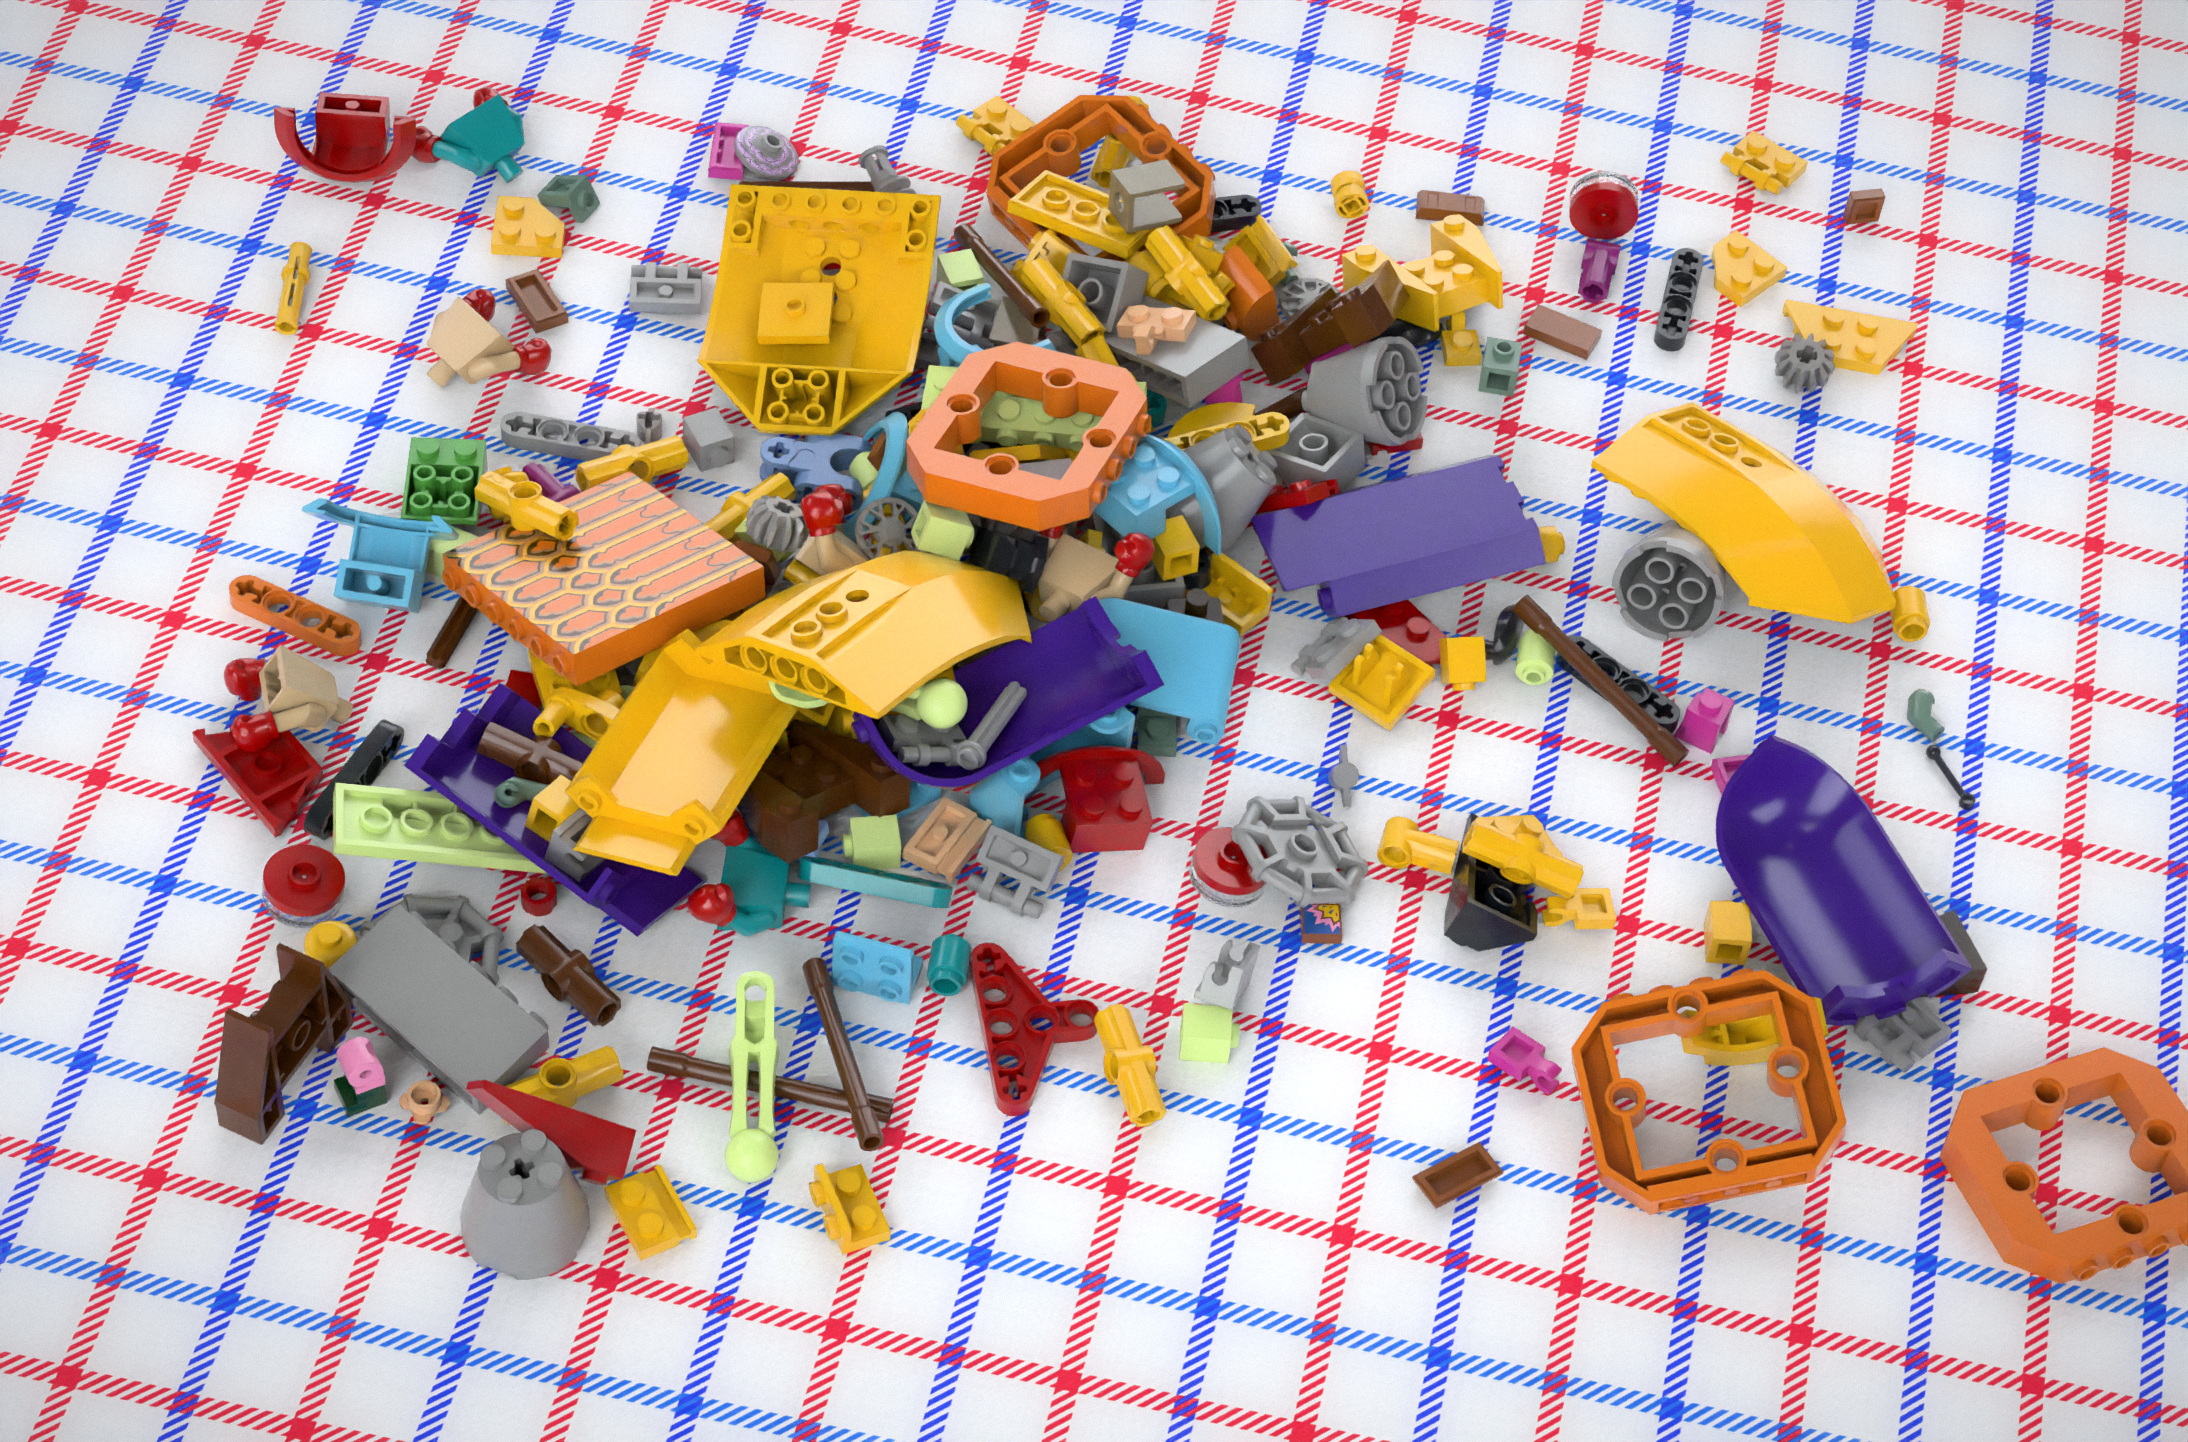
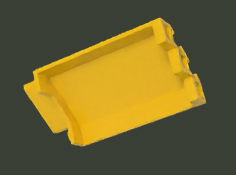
M687 628L663 645L566 788L565 792L581 809L593 818L572 850L677 877L696 846L722 831L799 707L778 700L770 689L769 680L697 655L696 647L702 644V642Z

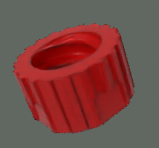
M535 877L522 884L520 890L523 910L536 917L550 914L557 905V891L553 881L548 880V878ZM535 894L547 895L539 900L531 899Z

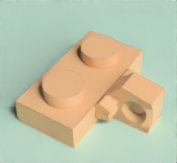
M1135 305L1127 307L1116 326L1118 337L1135 339L1136 354L1150 355L1158 340L1186 342L1197 324L1195 310H1183L1178 307L1153 308L1145 305Z

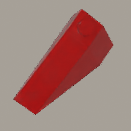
M487 1080L470 1081L467 1083V1092L521 1133L531 1129L543 1132L546 1138L560 1149L571 1170L582 1173L581 1180L606 1186L607 1180H620L624 1178L636 1134L635 1129Z

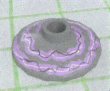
M757 125L745 127L738 132L734 141L735 154L741 163L751 172L763 178L772 180L787 179L797 169L799 163L797 151L787 138L775 130Z

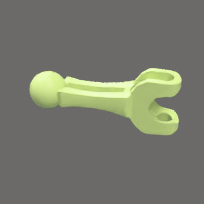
M937 678L927 681L891 710L902 713L917 721L922 719L931 727L946 729L955 726L963 719L967 711L968 701L965 691L957 682L947 678ZM769 681L773 695L782 702L806 709L830 703Z
M761 971L744 973L737 981L735 1036L729 1048L732 1075V1109L729 1127L731 1140L725 1150V1161L731 1174L747 1183H756L768 1178L776 1169L779 1160L778 1147L774 1141L776 1135L774 1088L780 1054L778 1043L774 1037L775 984L769 974ZM757 985L764 989L766 998L763 1001H748L745 998V991L749 987ZM752 1062L758 1063L759 1117L757 1129H748L747 1085L749 1064Z

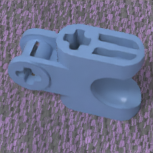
M838 433L833 436H805L804 442L784 437L770 438L763 442L760 449V456L764 462L760 467V478L764 481L775 472V468H778V473L781 472L789 478L790 483L796 490L795 500L800 504L806 495L813 493L821 485H842L846 493H850L852 496L851 512H853L862 504L863 488L854 477L841 475L838 472L849 470L854 458L862 452L871 451L872 446L869 441H864L863 437ZM779 449H782L781 458H778Z

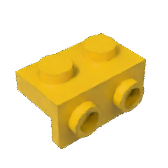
M1222 552L1219 556L1213 553L1210 563L1211 583L1202 590L1206 591L1209 597L1220 599L1224 624L1234 627L1238 631L1239 637H1241L1269 615L1273 589L1264 580L1257 578L1240 566L1234 559L1229 558ZM1185 589V593H1184V597H1185V598H1186L1187 593H1188L1190 590H1186V589Z

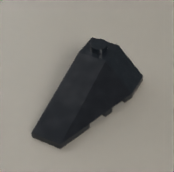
M1471 813L1467 818L1445 910L1444 936L1449 937L1460 946H1467L1478 952L1533 941L1537 936L1538 912L1535 904L1527 901L1524 891L1528 886L1509 881L1501 875L1499 868L1462 852L1465 835L1472 822L1479 817Z

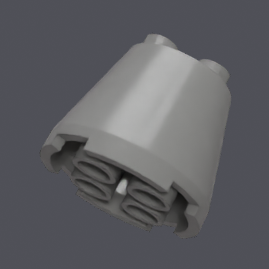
M1399 336L1382 337L1325 360L1315 361L1311 365L1307 390L1302 393V407L1306 412H1310L1311 416L1364 433V441L1387 446H1398L1409 440H1415L1423 427L1428 396H1421L1419 372L1424 367L1420 356L1407 339Z
M1238 424L1233 429L1226 428L1183 450L1202 472L1216 500L1220 516L1221 552L1223 554L1235 545L1276 484L1273 470L1278 467L1274 458L1267 451L1262 450L1260 452L1251 443L1252 438L1250 434ZM1193 493L1166 509V516L1172 518L1183 515L1200 549L1206 546L1204 544V522L1199 503Z
M1672 519L1639 541L1624 554L1614 572L1612 587H1614L1616 598L1622 608L1620 610L1621 615L1639 632L1666 642L1669 638H1686L1691 636L1697 638L1713 626L1722 610L1725 600V568L1717 561L1710 548L1698 536L1684 529Z
M531 1129L524 1133H514L501 1137L482 1149L480 1161L461 1209V1234L468 1253L485 1270L490 1267L502 1273L517 1275V1280L542 1278L558 1272L577 1257V1251L583 1244L590 1228L589 1205L581 1186L560 1149L547 1139L543 1132Z

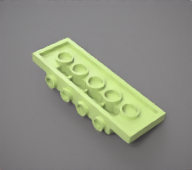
M929 365L921 409L931 407L959 367ZM1136 381V383L1146 396V382ZM996 390L981 412V436L972 443H979L980 441L997 442L1003 446L1042 444L1071 448L1074 451L1080 452L1083 434L1088 429L1096 427L1102 417L1078 411L1075 415L1067 418H1055L1044 412L1041 401Z
M335 783L333 792V854L546 873L441 793Z

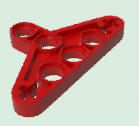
M986 942L979 944L971 952L970 973L997 1108L1008 1116H1020L1029 1111L1032 1106L1054 1044L1085 1041L1094 1037L1097 1033V1028L1093 1019L1099 1009L1093 1002L1082 999L1049 1002L1000 945ZM990 959L991 964L994 965L993 975L987 976V966L983 960ZM991 989H997L1002 991L1006 997L1001 1001L994 1002L985 998L984 993ZM1076 1014H1085L1091 1018L1092 1023L1087 1026H1078L1071 1022L1070 1018ZM1036 1018H1045L1052 1023V1027L1044 1031L1037 1030L1031 1026L1030 1022ZM997 1022H1004L1011 1026L1012 1031L1008 1034L1000 1035L994 1033L990 1026ZM1010 1055L1015 1057L1019 1063L1015 1067L1004 1068L996 1060L1001 1056ZM1015 1081L1016 1094L1020 1099H1012L1011 1094H1008L1010 1082Z

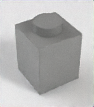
M717 407L683 417V443L700 472L734 462L735 436Z

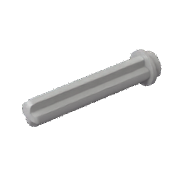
M1010 682L1008 687H1005L969 739L959 743L956 748V759L960 766L967 770H973L984 765L987 759L986 752L1027 696L1026 688L1020 687L1019 682Z

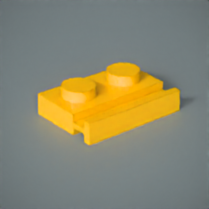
M1259 214L1256 217L1257 221L1251 227L1247 225L1223 247V250L1226 252L1228 249L1238 245L1269 284L1274 287L1286 276L1285 272L1291 266L1295 268L1298 263L1268 221Z
M661 1164L655 1166V1170L644 1174L642 1171L604 1187L605 1198L640 1261L678 1246L681 1240L697 1238V1228Z

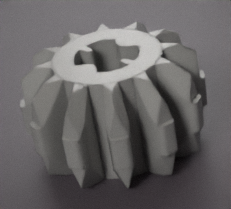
M1797 333L1792 341L1785 339L1782 342L1781 350L1776 352L1774 361L1777 364L1775 368L1776 376L1783 377V387L1794 384L1796 394L1801 391L1802 387H1806L1812 393L1817 385L1824 387L1827 384L1828 376L1833 374L1835 365L1832 362L1834 358L1833 350L1825 349L1827 345L1825 339L1815 342L1813 333L1808 335L1807 339H1803Z
M763 495L760 499L754 500L746 516V533L754 538V542L765 545L767 549H776L779 553L783 552V550L795 552L796 549L802 548L804 541L807 540L809 535V529H807L801 505L790 502V499H781L777 495L773 498Z

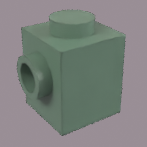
M1487 337L1478 391L1513 397L1519 371L1522 342Z

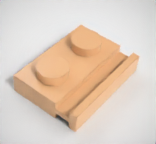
M943 797L904 846L902 858L934 875L940 873L946 876V881L952 883L985 840L993 821L988 818L984 821L977 817L976 812Z

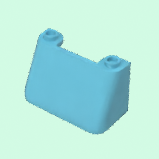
M1103 598L1099 600L1110 621L1120 632L1121 638L1116 641L1122 647L1131 644L1137 650H1146L1165 684L1129 703V705L1188 718L1186 731L1191 738L1201 743L1218 745L1224 735L1239 651L1238 631L1226 624L1123 599Z
M1123 706L980 780L970 790L968 799L969 809L976 812L978 818L984 821L988 818L993 821L992 825L1026 840V829L1023 823L1028 820L1029 810L1024 806V801L1061 777L1058 769L1040 780V768L1036 762L1052 753L1079 746L1118 745L1130 748L1135 716Z

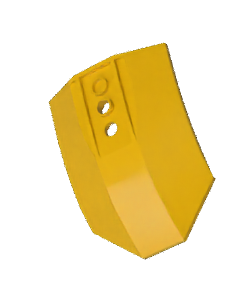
M731 184L716 285L700 355L696 360L760 433L833 436L912 375L919 352L929 296L941 204L940 195ZM837 263L841 266L837 274L828 276L822 272L827 264ZM763 283H834V294L837 296V301L833 305L830 344L758 345L757 330Z
M1693 402L1648 414L1592 460L1591 467L1602 473L1606 480L1619 483L1631 490L1632 495L1648 500L1674 519L1684 529L1698 536L1710 548L1717 561L1749 597V606L1848 624L1895 608L1896 599L1883 556L1861 520L1829 488L1805 468L1777 449Z
M901 551L799 583L774 594L744 612L696 647V653L699 656L879 720L923 684L955 663L982 650L1005 642L1022 639L1032 643L1018 580L930 552ZM867 597L866 600L861 601V602H850V601H860V600H863V599H865V598Z

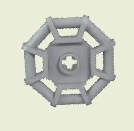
M1259 796L1254 797L1247 802L1246 812L1239 824L1235 825L1231 831L1232 840L1240 846L1252 869L1251 876L1256 881L1263 880L1295 900L1297 906L1303 908L1307 907L1308 904L1336 903L1342 907L1351 904L1355 898L1354 892L1361 878L1365 877L1368 873L1367 861L1359 856L1347 834L1348 827L1342 821L1337 823L1305 804V799L1295 796L1293 799L1265 800ZM1262 820L1268 828L1256 826L1257 822ZM1257 844L1262 845L1268 857L1267 859H1264ZM1337 868L1345 870L1346 875L1344 878L1336 871ZM1312 883H1324L1328 888H1312Z
M412 893L403 895V900L398 904L409 913L414 910L417 913L449 914L446 920L425 919L429 925V930L437 937L443 935L450 939L457 947L458 954L468 963L471 961L472 953L483 950L481 967L488 974V980L496 986L499 981L497 967L500 943L504 940L501 928L489 923L469 904V899L461 895L456 899L413 897ZM395 906L373 921H365L359 929L361 936L363 937ZM461 920L467 923L478 935L467 937L459 925Z

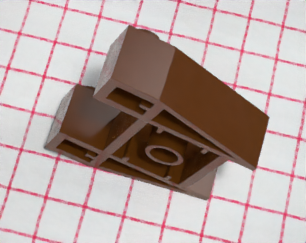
M1384 261L1358 286L1346 290L1338 297L1332 287H1330L1280 325L1274 324L1259 333L1261 340L1250 350L1271 385L1299 373L1307 364L1320 355L1348 342L1353 348L1381 335L1396 320L1410 295L1390 261Z
M795 719L791 721V750L767 759L737 805V808L760 844L785 863H790L818 850L819 819L852 804L857 805L871 816H878L879 818L883 815H894L909 808L910 780L897 774L887 766L870 745L862 744L851 738Z
M281 943L276 947L281 980L273 985L268 1000L259 1011H254L250 1017L230 1008L225 1012L214 1101L219 1126L260 1145L265 1142L284 1117L282 1090L314 1047L331 1054L353 1025L350 999L325 964Z

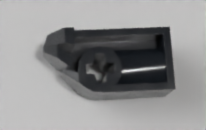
M978 527L968 563L1021 581L1020 590L1033 594L1046 563L1049 539L1034 535L1033 541L1030 542L1019 537Z

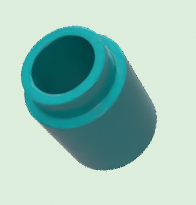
M946 934L932 942L927 980L930 989L939 995H956L967 982L972 948L961 936Z

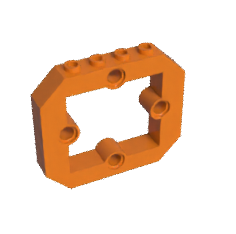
M1079 95L993 154L986 194L991 214L1027 248L1037 232L1041 231L1044 233L1049 228L1007 212L1008 201L1044 170L1063 177L1075 174L1081 167L1080 153L1111 132L1142 161V164L1160 160L1169 161L1185 181V188L1173 190L1179 198L1173 201L1172 204L1182 215V222L1168 226L1176 232L1178 237L1183 235L1193 239L1195 234L1207 238L1211 233L1216 199L1213 182L1215 175L1206 163L1201 164L1194 158L1186 144H1179L1164 124L1155 122L1144 105H1137L1129 96ZM1057 233V237L1078 253L1088 255L1069 236ZM1145 244L1138 249L1139 252L1148 250ZM1104 250L1094 256L1120 262L1125 261L1124 258Z
M1013 342L971 353L966 356L906 440L908 472L926 502L1036 531L1086 519L1091 516L1098 504H1103L1108 488L1113 481L1116 482L1120 478L1126 460L1133 458L1141 437L1148 435L1152 419L1151 415L1147 414V397L1127 368L1021 342ZM996 390L1041 401L1044 412L1055 418H1067L1075 415L1078 411L1102 417L1096 427L1088 429L1083 434L1082 449L1061 480L1020 470L1019 461L1010 454L996 453L987 456L984 460H979L953 452L959 444L972 443L981 436V412Z
M1740 969L1731 973L1729 977L1715 980L1712 977H1701L1691 981L1689 985L1673 988L1671 985H1661L1651 989L1649 993L1633 996L1631 993L1617 994L1611 997L1609 1001L1602 1002L1571 1048L1573 1070L1600 1184L1650 1215L1812 1183L1816 1180L1845 1136L1847 1121L1815 1000L1765 970L1754 972L1752 969ZM1690 1006L1695 1008L1698 1013L1691 1018H1686L1677 1011L1682 1007ZM1771 1014L1779 1047L1770 1054L1768 1059L1767 1084L1776 1095L1792 1097L1803 1139L1745 1150L1735 1140L1719 1139L1708 1147L1704 1159L1643 1171L1633 1129L1638 1127L1645 1118L1646 1093L1643 1086L1636 1080L1620 1077L1613 1046L1670 1034H1676L1683 1038H1693L1700 1035L1709 1026ZM1789 1065L1794 1067L1798 1074L1793 1077H1784L1777 1070L1782 1066ZM1629 1098L1636 1105L1630 1110H1622L1615 1106V1103L1619 1099ZM1722 1158H1728L1734 1161L1737 1166L1731 1171H1722L1715 1166V1163Z
M2103 1047L1964 1090L1939 1157L2005 1263L2062 1284L2075 1279L2077 1281H2085L2093 1277L2097 1272L2111 1267L2115 1270L2124 1268L2133 1260L2141 1257H2158L2169 1248L2181 1244L2188 1246V1111L2160 1068ZM2110 1095L2136 1135L2129 1150L2132 1162L2143 1171L2151 1173L2160 1172L2175 1196L2141 1207L2132 1204L2120 1205L2115 1208L2110 1217L2054 1235L2033 1202L2034 1195L2039 1186L2037 1172L2024 1162H2008L1991 1133L2023 1122L2035 1130H2049L2055 1127L2063 1110Z

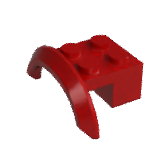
M1089 745L1058 751L1036 762L1040 768V780L1058 769L1060 771L1067 801L1060 822L1063 825L1072 853L1144 849L1153 820L1141 772L1144 774L1145 784H1164L1165 780L1163 767L1155 757L1140 750L1118 745Z

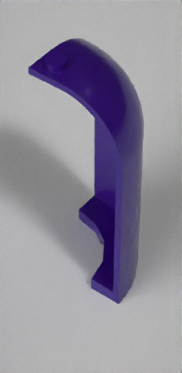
M1094 596L1082 602L1076 610L1031 632L1032 643L1022 639L1015 640L954 671L955 682L963 688L968 701L965 716L958 723L966 740L969 739L1010 682H1019L1020 687L1026 688L1027 696L986 752L987 759L982 767L967 770L962 766H946L944 762H930L928 766L921 767L913 766L912 763H901L898 760V752L890 751L877 728L879 720L854 712L852 716L854 721L851 722V725L858 740L862 744L868 742L882 761L897 774L912 782L928 787L957 788L980 781L1165 684L1146 650H1137L1131 644L1122 647L1116 641L1121 638L1120 632L1110 621L1097 597Z
M1772 734L1766 740L1759 743L1756 750L1737 768L1724 789L1716 817L1717 848L1724 867L1797 989L1808 996L1821 998L1826 1024L1836 1026L1856 1025L1860 1017L1875 1014L1876 1018L1881 1020L1907 1011L1905 1003L1925 993L1931 999L1967 974L1972 969L1969 962L1882 825L1857 791L1825 761L1795 743Z

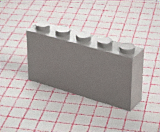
M1143 295L1141 305L1147 307H1174L1147 295ZM1196 316L1197 324L1186 342L1158 340L1150 355L1136 354L1135 339L1118 337V332L1115 334L1104 332V339L1120 367L1127 368L1136 378V381L1146 382L1147 389L1188 407H1192L1251 367L1246 336ZM1075 342L1070 344L1073 349L1078 348Z
M397 904L328 970L348 996L351 1005L480 1115L488 1107L466 1091L467 1083L470 1081L487 1080L502 1086L512 1084L550 1047L548 1025L537 1013L531 1011L528 1014L518 1005L517 998L509 989L504 986L498 988L489 981L488 974L475 961L468 963L458 954L457 947L450 939L443 935L437 937L431 932L428 923L419 913L414 910L409 913L400 904Z

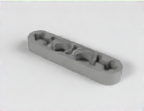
M524 412L508 413L502 418L500 424L501 439L509 447L584 461H591L611 455L614 449L620 445L641 446L639 437L629 431ZM550 432L562 435L558 440H548L543 436ZM584 439H594L598 442L591 447L579 444Z

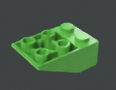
M411 437L401 519L433 521L431 517L435 515L446 520L448 524L477 525L483 502L476 500L474 488L478 485L480 476L488 472L486 440Z

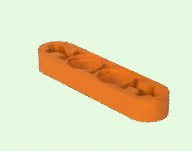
M242 575L232 580L229 585L230 603L238 612L338 656L355 654L362 645L360 626L353 619L256 576ZM282 603L289 606L282 613H274L269 610L275 604ZM308 618H317L322 621L315 627H305L301 624Z

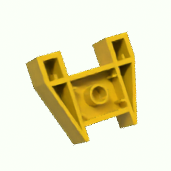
M1460 214L1449 215L1444 220L1430 224L1431 256L1418 261H1409L1404 266L1396 263L1372 244L1361 245L1353 251L1342 254L1344 292L1354 286H1358L1384 261L1389 260L1410 295L1397 318L1431 331H1439L1440 318L1486 302L1491 303L1498 309L1503 308L1502 269L1479 228Z

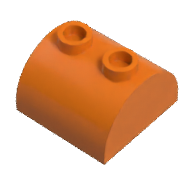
M1235 245L1223 253V259L1217 272L1219 270L1222 271L1236 285L1225 296L1231 304L1222 320L1227 329L1231 331L1239 329L1246 336V339L1257 342L1261 340L1259 333L1274 324L1280 325L1274 288L1242 249Z

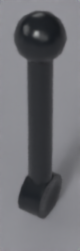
M1936 745L1929 746L1926 749V755L1929 759L1936 762L1960 797L1959 806L1966 810L1971 809L1975 804V797L1963 790L1940 756V748Z

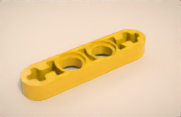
M1269 412L1168 437L1163 440L1176 445L1183 451L1226 428L1233 429L1238 424L1247 430L1252 438L1251 443L1261 452L1262 450L1267 451L1279 448L1288 442L1290 422L1281 413Z

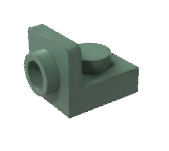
M556 175L537 195L541 205L544 207H568L576 223H584L600 205V201L587 175Z
M1138 707L1137 750L1151 756L1176 757V715Z

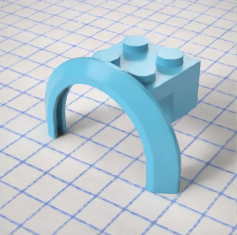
M988 283L976 285L954 295L937 312L934 321V333L940 346L938 348V356L941 366L959 367L968 354L984 350L977 344L970 345L956 334L953 325L965 310L992 298L988 292L991 290V286ZM1049 339L1033 345L1056 351Z
M891 413L873 425L864 434V441L874 437V445L880 433L886 432V446L879 472L868 496L854 516L843 525L844 535L856 544L855 527L858 516L871 502L880 498L893 497L907 502L918 513L920 511L922 494L909 474L907 467L906 440L909 437L907 419L903 413ZM907 512L904 518L905 523L911 519ZM868 513L864 521L874 526L878 518ZM863 526V532L868 531V529Z
M1151 435L1141 437L1133 458L1126 460L1118 481L1112 482L1108 488L1103 504H1098L1094 512L1123 537L1129 533H1144L1153 539L1165 532L1166 509L1194 493L1203 516L1204 544L1218 556L1221 554L1219 511L1212 490L1202 472L1192 459L1176 445Z
M319 498L302 508L303 512L313 517L354 527L349 559L340 558L334 597L349 603L419 613L431 540L451 541L458 540L459 534L446 520L435 515L431 517L433 521L393 518L350 509L323 498Z

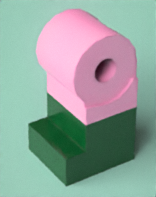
M357 1037L343 1043L338 1048L336 1056L344 1071V1076L334 1079V1089L347 1117L386 1104L387 1094L384 1071L380 1061L376 1058L370 1040L366 1037Z

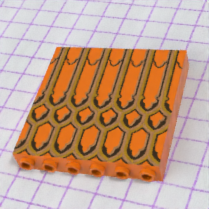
M631 471L558 502L577 512L579 517V524L576 526L573 536L564 542L538 529L520 531L512 527V524H508L443 553L444 570L442 571V577L448 589L455 591L463 597L471 607L477 608L493 624H497L504 629L515 641L522 643L532 651L535 657L541 658L554 668L558 675L564 676L575 686L588 682L662 647L667 641L687 628L694 632L766 598L763 565Z

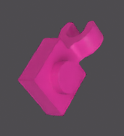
M1512 1026L1489 1050L1487 1061L1518 1081H1521L1528 1074L1536 1087L1549 1095L1559 1085V1081L1555 1078L1561 1073L1562 1069L1556 1063L1544 1058L1546 1047Z

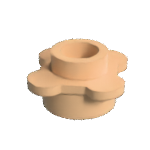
M423 1080L412 1084L407 1093L401 1095L399 1104L402 1109L409 1110L414 1115V1121L417 1124L424 1125L429 1123L431 1117L438 1112L447 1111L450 1107V1100L447 1096L441 1095L440 1088L434 1082Z

